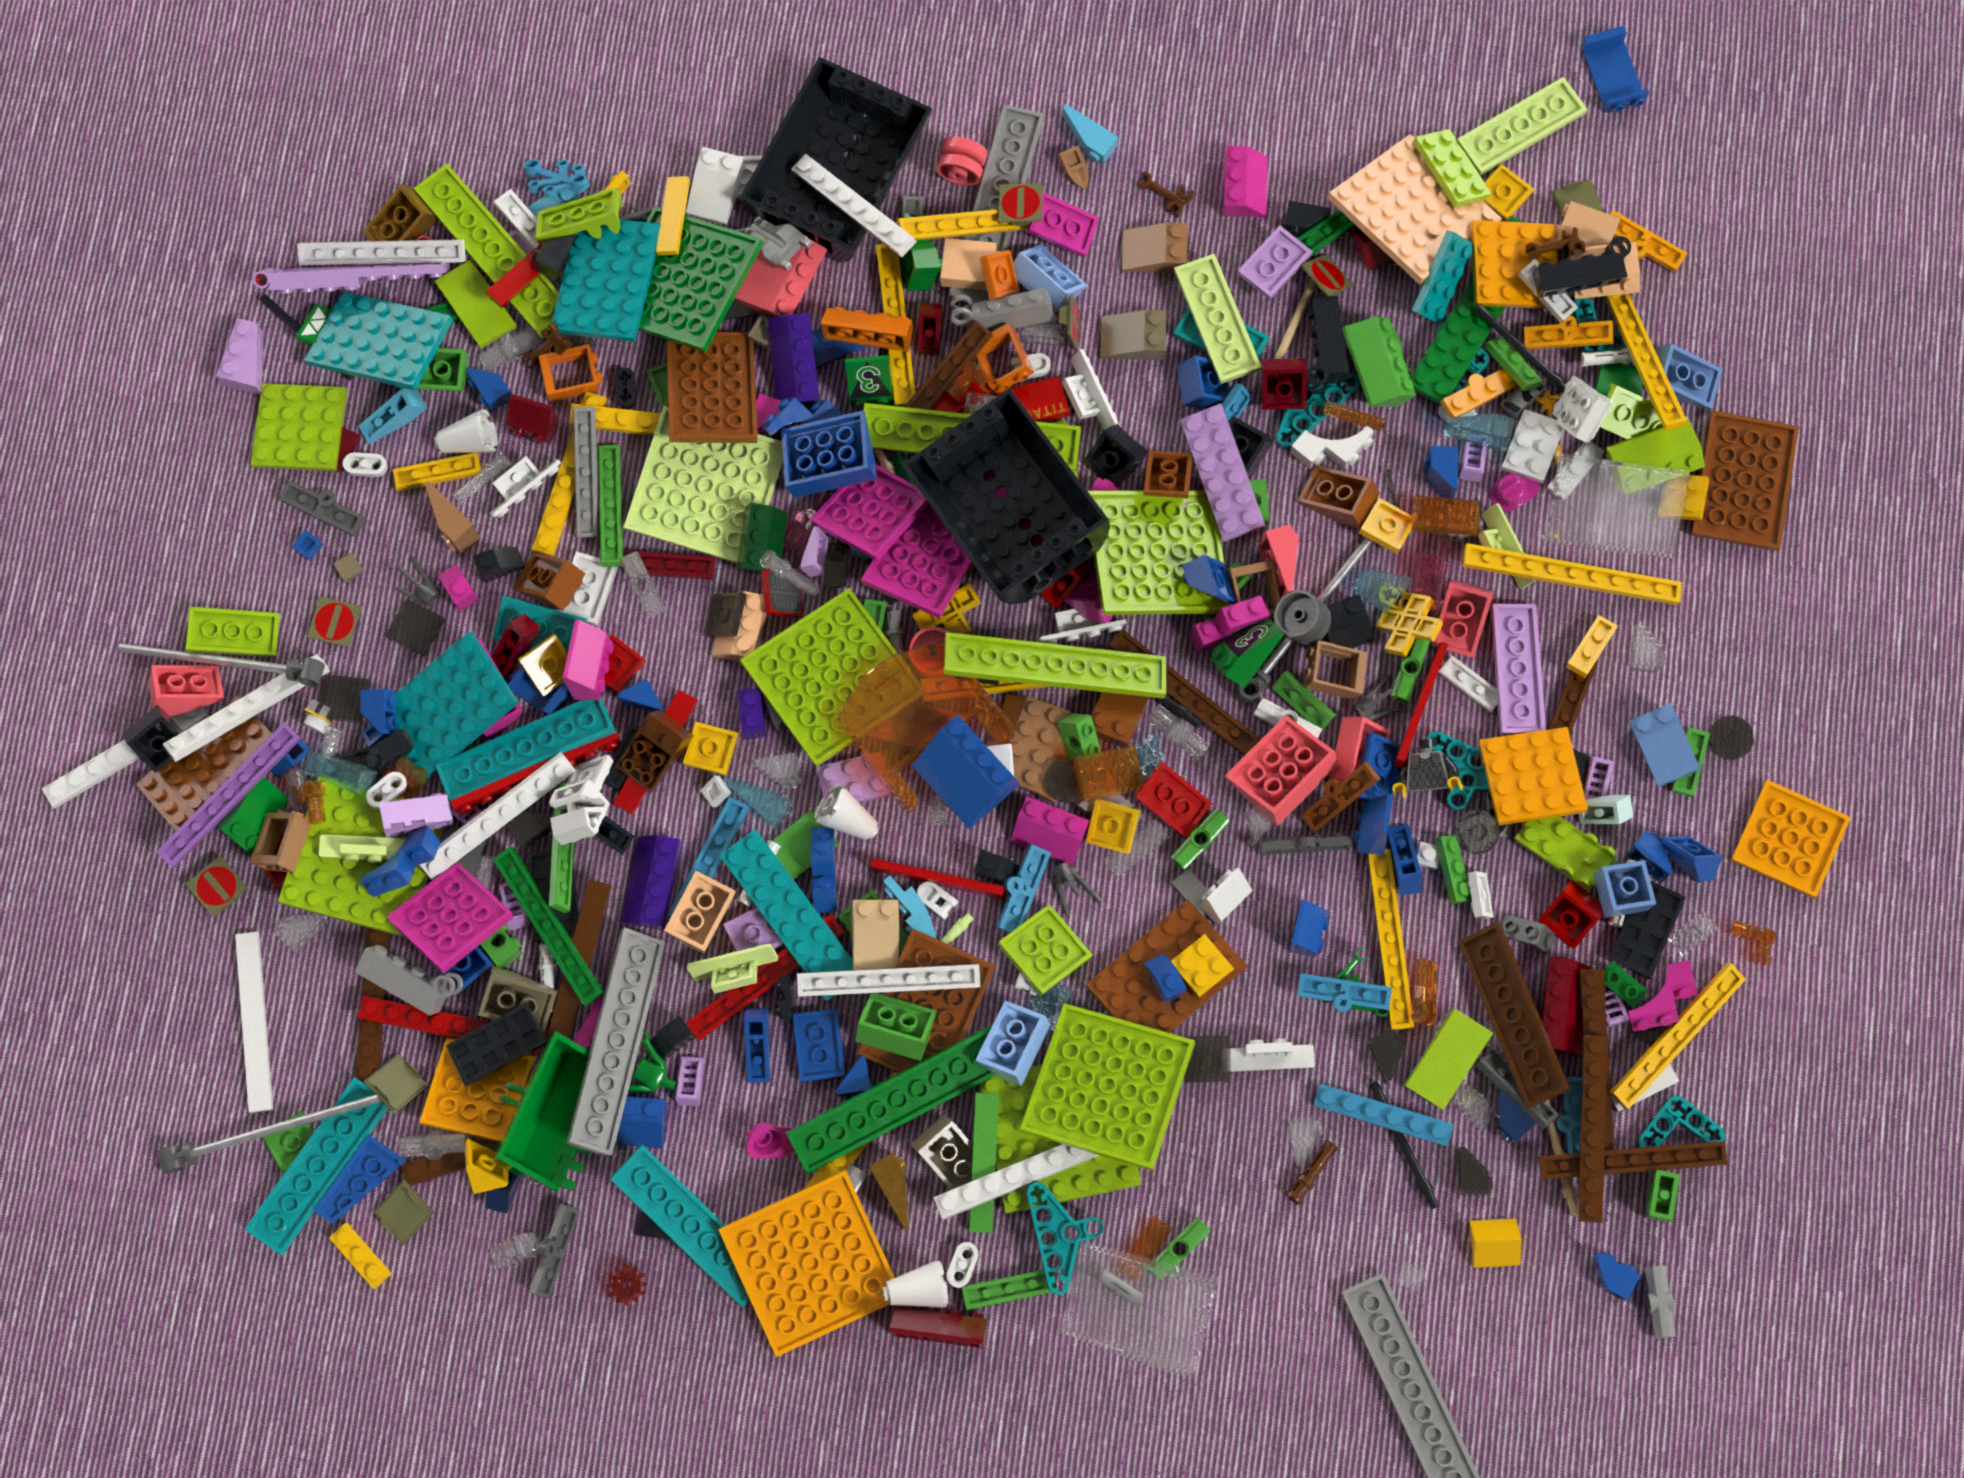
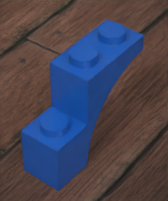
M795 397L784 398L777 406L778 411L774 415L770 414L763 421L764 426L761 431L767 436L773 435L780 428L790 423H810L843 414L828 399L817 400L810 407V412Z
M428 826L410 832L396 854L377 869L363 875L360 883L372 897L409 885L415 867L435 859L440 840Z
M829 827L812 828L811 865L814 908L818 913L837 912L834 829Z

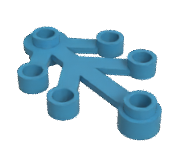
M537 159L528 160L523 165L525 173L530 178L539 176L547 178L539 181L533 180L528 183L530 193H538L542 190L541 187H544L545 198H554L557 192L566 190L582 193L590 186V181L585 175L584 166L581 164L571 168L572 177H568L570 165L569 161L565 159L559 160L556 163L559 174L541 168L540 161Z

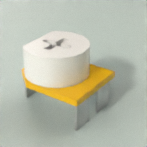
M312 699L308 708L304 709L308 715L303 724L324 735L328 726L331 725L328 720L332 713L329 712L331 708L323 705L321 711L317 714L314 711L319 702Z

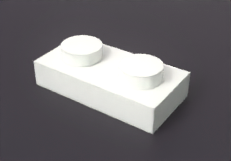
M1478 871L1468 873V885L1472 897L1471 910L1474 913V917L1481 919L1493 918L1487 873Z

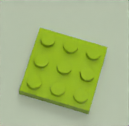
M1050 904L997 944L1040 996L1093 956Z

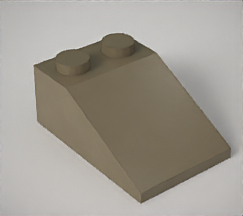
M1140 310L1101 317L1100 359L1165 360L1166 310Z
M492 966L479 1005L478 1015L495 1020L527 1002L544 1034L557 990L515 972Z
M943 1114L910 1145L949 1190H953L971 1182L973 1144L956 1124Z

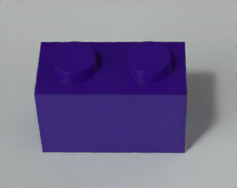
M759 688L739 690L741 727L744 739L767 737L762 692Z

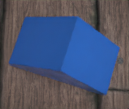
M648 679L631 686L618 695L621 703L652 712L657 710L664 712Z
M861 1055L835 1091L836 1095L840 1098L858 1095L871 1088L868 1063L865 1056Z

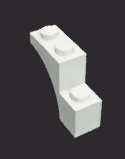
M1366 426L1361 432L1352 437L1341 440H1328L1314 436L1305 430L1291 446L1290 453L1309 469L1314 464L1318 466L1326 455L1345 469L1348 465L1353 466L1360 457L1358 454L1362 449L1367 450L1374 441L1372 439L1374 431Z

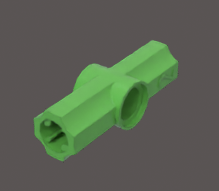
M1415 638L1407 656L1403 658L1390 698L1400 703H1409L1430 641ZM1410 665L1415 668L1416 672L1408 673L1404 667Z
M1215 809L1191 833V836L1170 859L1176 866L1185 871L1203 851L1208 849L1210 843L1230 823L1228 818L1221 811ZM1201 835L1205 837L1206 843L1197 844L1194 838Z
M1196 1217L1148 1267L1163 1280L1211 1230ZM1176 1242H1183L1186 1245V1252L1183 1255L1179 1256L1173 1252V1246Z

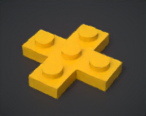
M969 583L956 591L940 619L921 610L912 614V617L920 630L926 627H939L943 625L944 629L949 633H972V629L963 613L980 605L981 602Z
M1412 593L1403 611L1384 608L1376 628L1379 631L1392 633L1384 647L1387 653L1406 657L1415 638L1431 642L1435 641L1443 623L1438 618L1427 616L1434 602L1431 596Z

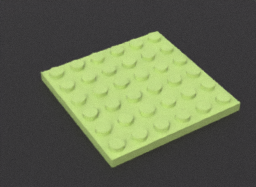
M663 406L624 524V529L737 564L745 506L750 503L770 505L783 465L782 441L758 434L757 443L669 442L668 406Z

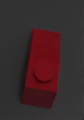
M526 614L508 623L492 655V659L504 680H506L518 664V659L533 644L541 628Z

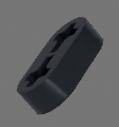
M621 368L615 374L616 400L620 408L628 410L632 409L637 401L636 379L631 369ZM624 375H628L629 379H627V386H624L622 380L624 378ZM625 392H628L629 398H631L628 399V403H624L622 400L625 398Z

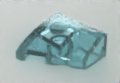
M1366 569L1357 577L1351 587L1383 613H1387L1414 579Z
M1159 731L1120 754L1140 787L1157 764L1163 762L1165 758L1164 751L1160 750L1159 739L1161 734Z
M1057 984L1042 996L1039 994L1034 996L1029 1001L1030 1005L1026 1009L1045 1015L1051 1026L1048 1032L1054 1033L1063 1004L1070 1005L1074 992L1068 986Z

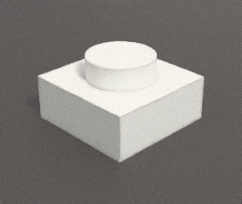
M714 776L700 790L712 807H718L731 794V791L720 776Z
M1420 842L1417 852L1419 865L1437 870L1440 859L1436 845Z

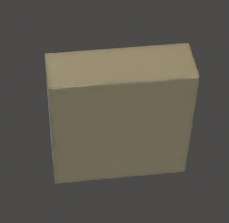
M352 552L333 564L345 583L364 572Z

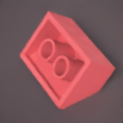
M1363 716L1343 717L1335 749L1338 766L1330 773L1329 780L1338 779L1342 781L1360 766L1367 733L1373 732L1389 740L1391 731Z

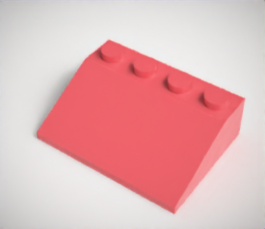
M810 240L813 244L808 249L802 246L789 260L792 264L789 271L771 266L761 249L734 300L765 317L792 315L828 249Z
M1285 715L1225 775V778L1263 816L1278 826L1338 766V760L1333 749Z

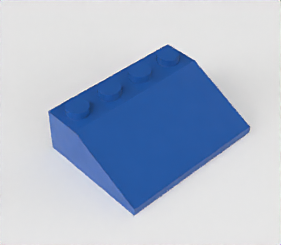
M864 410L781 429L785 487L794 498L877 480L875 457Z
M958 714L940 729L912 765L969 830L1020 785L1012 773Z

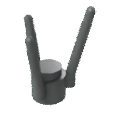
M412 556L411 561L428 585L425 583L420 584L399 565L397 569L417 587L416 594L418 595L416 596L398 586L395 587V590L415 600L421 606L424 604L429 606L439 596L438 588L431 582L415 557Z
M1390 674L1382 679L1363 698L1356 701L1357 704L1353 707L1358 717L1363 716L1372 721L1376 718L1405 710V706H1400L1374 714L1377 711L1375 704L1391 694L1393 689L1387 690L1373 700L1369 698L1391 678Z
M1068 862L1062 863L1053 869L1055 877L1052 880L1057 887L1066 916H1069L1070 913L1061 883L1063 886L1069 884L1076 896H1080V892L1073 882L1076 878L1098 903L1101 904L1103 902L1097 893L1077 873L1075 868L1070 867Z

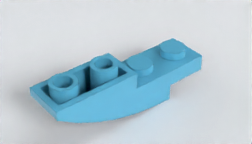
M889 875L883 880L885 886L883 890L891 900L894 897L900 903L898 908L905 916L910 915L905 920L908 926L905 928L907 933L910 935L912 929H916L936 938L931 918L918 894L912 886L904 892Z

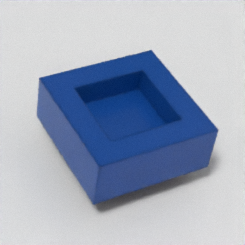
M304 530L291 547L311 561L324 544Z
M372 724L361 732L370 748L390 736L389 734H380Z

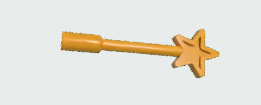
M1546 389L1544 397L1535 400L1536 403L1542 405L1541 413L1544 414L1547 411L1548 417L1554 419L1552 412L1555 402L1560 399V395L1551 396L1548 389ZM1559 443L1554 454L1556 465L1564 463Z

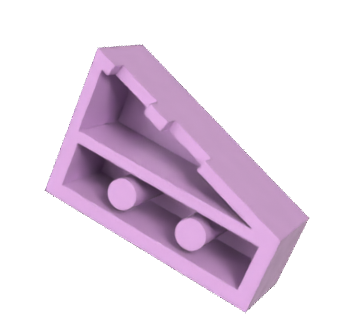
M236 318L216 377L223 386L260 395L263 377V331L257 323Z
M436 793L429 797L379 803L386 838L409 835L410 832L427 826L434 830L453 825L447 794Z

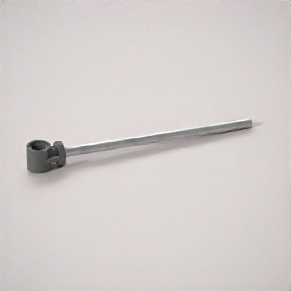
M1366 537L1317 597L1323 603L1326 602L1371 545L1372 540ZM1287 636L1264 666L1258 669L1246 687L1254 690L1253 695H1247L1243 690L1244 687L1239 685L1237 697L1241 703L1250 705L1257 701L1260 694L1271 682L1268 676L1269 672L1292 645L1294 640Z
M120 643L118 647L119 652L285 673L288 681H298L309 687L319 686L325 667L323 662L313 658H304L302 665L299 660L290 659L287 665L123 643Z
M378 1094L196 1148L192 1142L185 1143L183 1149H181L180 1145L161 1148L158 1150L162 1173L168 1174L185 1169V1162L189 1165H195L198 1162V1156L380 1103V1097Z

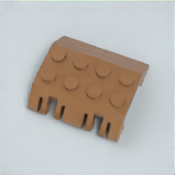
M1007 694L987 746L1012 744L1014 777L1020 784L1018 787L1038 794L1041 800L1055 804L1059 795L1055 791L1059 792L1061 786L1050 780V776L1052 774L1056 778L1065 779L1066 773L1063 771L1067 772L1070 766L1057 722L1071 715L1072 712L1029 696Z

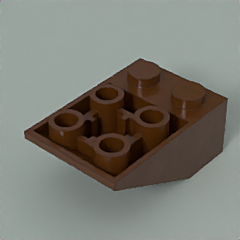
M661 710L651 712L647 715L616 767L652 793L684 753L694 735Z

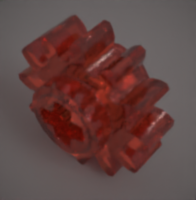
M625 1264L623 1267L624 1271L615 1267L616 1276L608 1275L613 1281L607 1284L606 1287L613 1289L608 1296L610 1298L617 1296V1304H620L624 1299L625 1305L630 1306L631 1299L639 1303L637 1296L639 1294L642 1296L646 1295L641 1289L648 1286V1283L641 1282V1279L645 1277V1273L637 1275V1266H634L629 1271V1266ZM627 1279L632 1283V1286L628 1287V1291L622 1288V1284H625Z

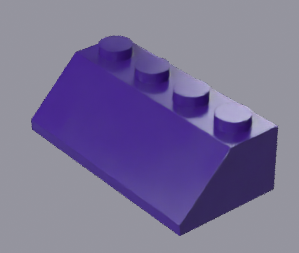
M802 313L767 318L776 399L782 401L784 398L795 397L799 402L820 400L811 314Z
M660 835L638 836L620 921L621 924L661 931L665 930L683 845L680 839Z

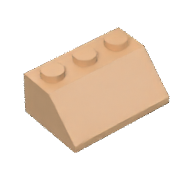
M1630 242L1631 251L1624 259L1628 277L1623 283L1572 292L1574 298L1581 299L1640 292V267L1636 242ZM1607 245L1585 247V253H1582L1580 249H1575L1574 255H1570V258L1578 260L1580 257L1588 254H1593L1594 257L1601 256ZM1613 246L1615 252L1623 254L1620 247Z
M746 591L726 594L712 657L740 662V659L759 648L767 615L762 594Z
M695 871L664 931L683 944L704 954L736 891Z

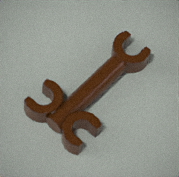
M1144 171L1142 177L1147 179V182L1143 183L1138 180L1137 187L1142 190L1149 188L1170 200L1171 202L1167 204L1166 212L1169 213L1172 208H1177L1176 217L1179 218L1182 215V209L1186 202L1192 200L1194 191L1191 190L1188 195H1183L1184 185H1181L1178 188V193L1175 194L1152 181L1150 173Z
M1573 227L1572 234H1567L1565 230H1562V240L1543 245L1536 243L1526 244L1525 252L1529 253L1530 260L1538 259L1540 254L1569 247V254L1573 256L1575 249H1580L1582 253H1585L1586 244L1579 239L1578 229Z
M552 322L547 326L550 331L546 327L541 331V335L548 339L535 351H527L521 357L522 360L525 358L531 359L532 364L529 366V369L534 368L539 363V355L545 354L552 347H554L558 355H561L565 352V349L568 350L572 346L571 341L563 338V335L558 331L556 323Z

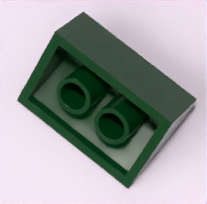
M750 503L745 506L737 571L760 575V572L763 570L780 572L788 517L787 512L773 506Z

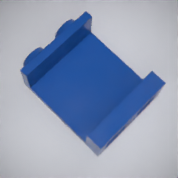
M523 667L518 672H514L508 680V686L513 693L546 716L561 710L572 696L564 681L543 697Z

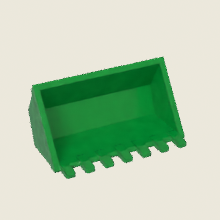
M555 1031L549 1037L527 1087L523 1088L512 1083H506L505 1088L508 1091L520 1094L521 1097L519 1101L502 1095L499 1098L500 1102L514 1107L516 1110L493 1157V1162L514 1175L541 1184L556 1192L559 1191L560 1187L570 1191L574 1190L576 1183L564 1177L568 1169L581 1173L584 1168L582 1163L573 1160L576 1151L586 1155L591 1153V1151L566 1144L590 1053L589 1050Z

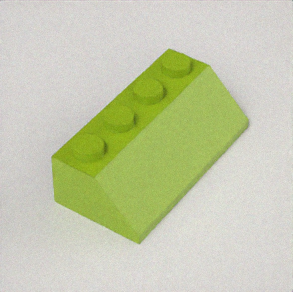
M1687 419L1686 426L1666 431L1662 427L1606 447L1613 486L1623 495L1705 467L1702 447L1689 419Z

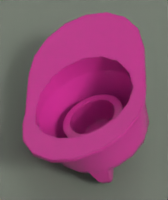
M1509 472L1492 485L1490 491L1491 501L1493 504L1499 503L1504 511H1512L1531 500L1538 493L1539 482Z
M766 1122L755 1125L746 1134L748 1137L746 1144L748 1154L753 1158L759 1159L783 1158L792 1154L795 1150L786 1134L791 1128L773 1126Z

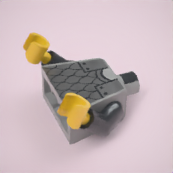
M1431 739L1418 741L1419 753L1410 754L1409 759L1405 760L1403 767H1401L1397 775L1396 784L1392 787L1393 797H1396L1397 792H1402L1403 798L1407 796L1406 787L1408 792L1449 788L1450 792L1453 793L1452 789L1454 786H1459L1460 790H1463L1458 767L1448 755H1444L1441 751L1433 752Z

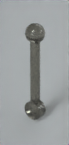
M1388 468L1384 474L1388 478L1392 503L1400 509V505L1397 504L1392 480L1393 471Z

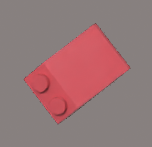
M1291 525L1266 531L1258 546L1263 562L1273 561L1281 598L1293 589L1299 539L1296 531L1292 530Z
M1451 579L1439 617L1443 625L1431 646L1438 647L1439 643L1444 642L1448 644V651L1474 658L1494 591Z
M151 665L148 684L152 709L159 705L169 716H176L224 700L219 665Z

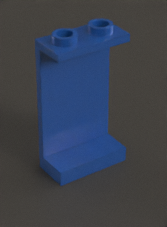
M1625 26L1584 36L1581 44V49L1605 113L1611 111L1616 113L1629 106L1638 107L1646 102L1649 95L1648 89L1642 90L1624 42L1627 35Z

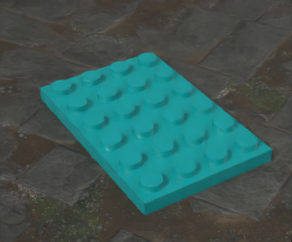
M620 220V231L617 234L610 231L607 225H601L602 234L600 239L592 237L587 230L575 233V243L570 248L552 322L556 323L561 334L635 342L657 255L656 247L661 224Z
M342 291L318 334L316 344L313 343L304 361L309 366L416 390L453 319L447 314Z
M468 631L395 693L397 698L395 706L397 727L395 732L405 728L415 744V747L404 759V762L417 782L423 784L437 772L436 764L443 763L459 754L519 703L473 632Z

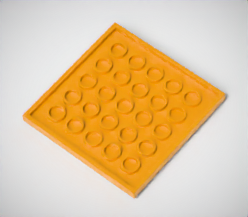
M846 1170L718 1229L776 1357L889 1305V1301H884L882 1287H886V1281L895 1277Z

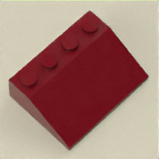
M915 1306L895 1307L889 1333L894 1337L985 1349L988 1319H984V1314L970 1313V1317L961 1316V1311L948 1309L946 1314L939 1313L938 1308L924 1307V1310H917Z

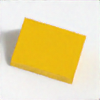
M467 1139L465 1142L466 1170L473 1193L477 1194L506 1187L508 1185V1171L492 1161L496 1152Z
M1516 1218L1469 1221L1473 1268L1520 1266L1522 1239Z

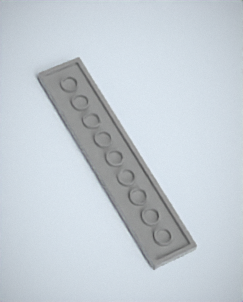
M1006 104L1003 105L973 212L999 209L1001 184H1026L1045 119L1044 113ZM1012 231L969 235L965 237V240L997 243V251L1002 252L1008 248ZM950 288L949 299L957 295H966L972 299V303L989 300L988 291Z
M625 927L620 931L566 1144L606 1157H611L613 1154L665 941Z
M1384 1272L1342 1291L1341 1295L1426 1477L1480 1478Z

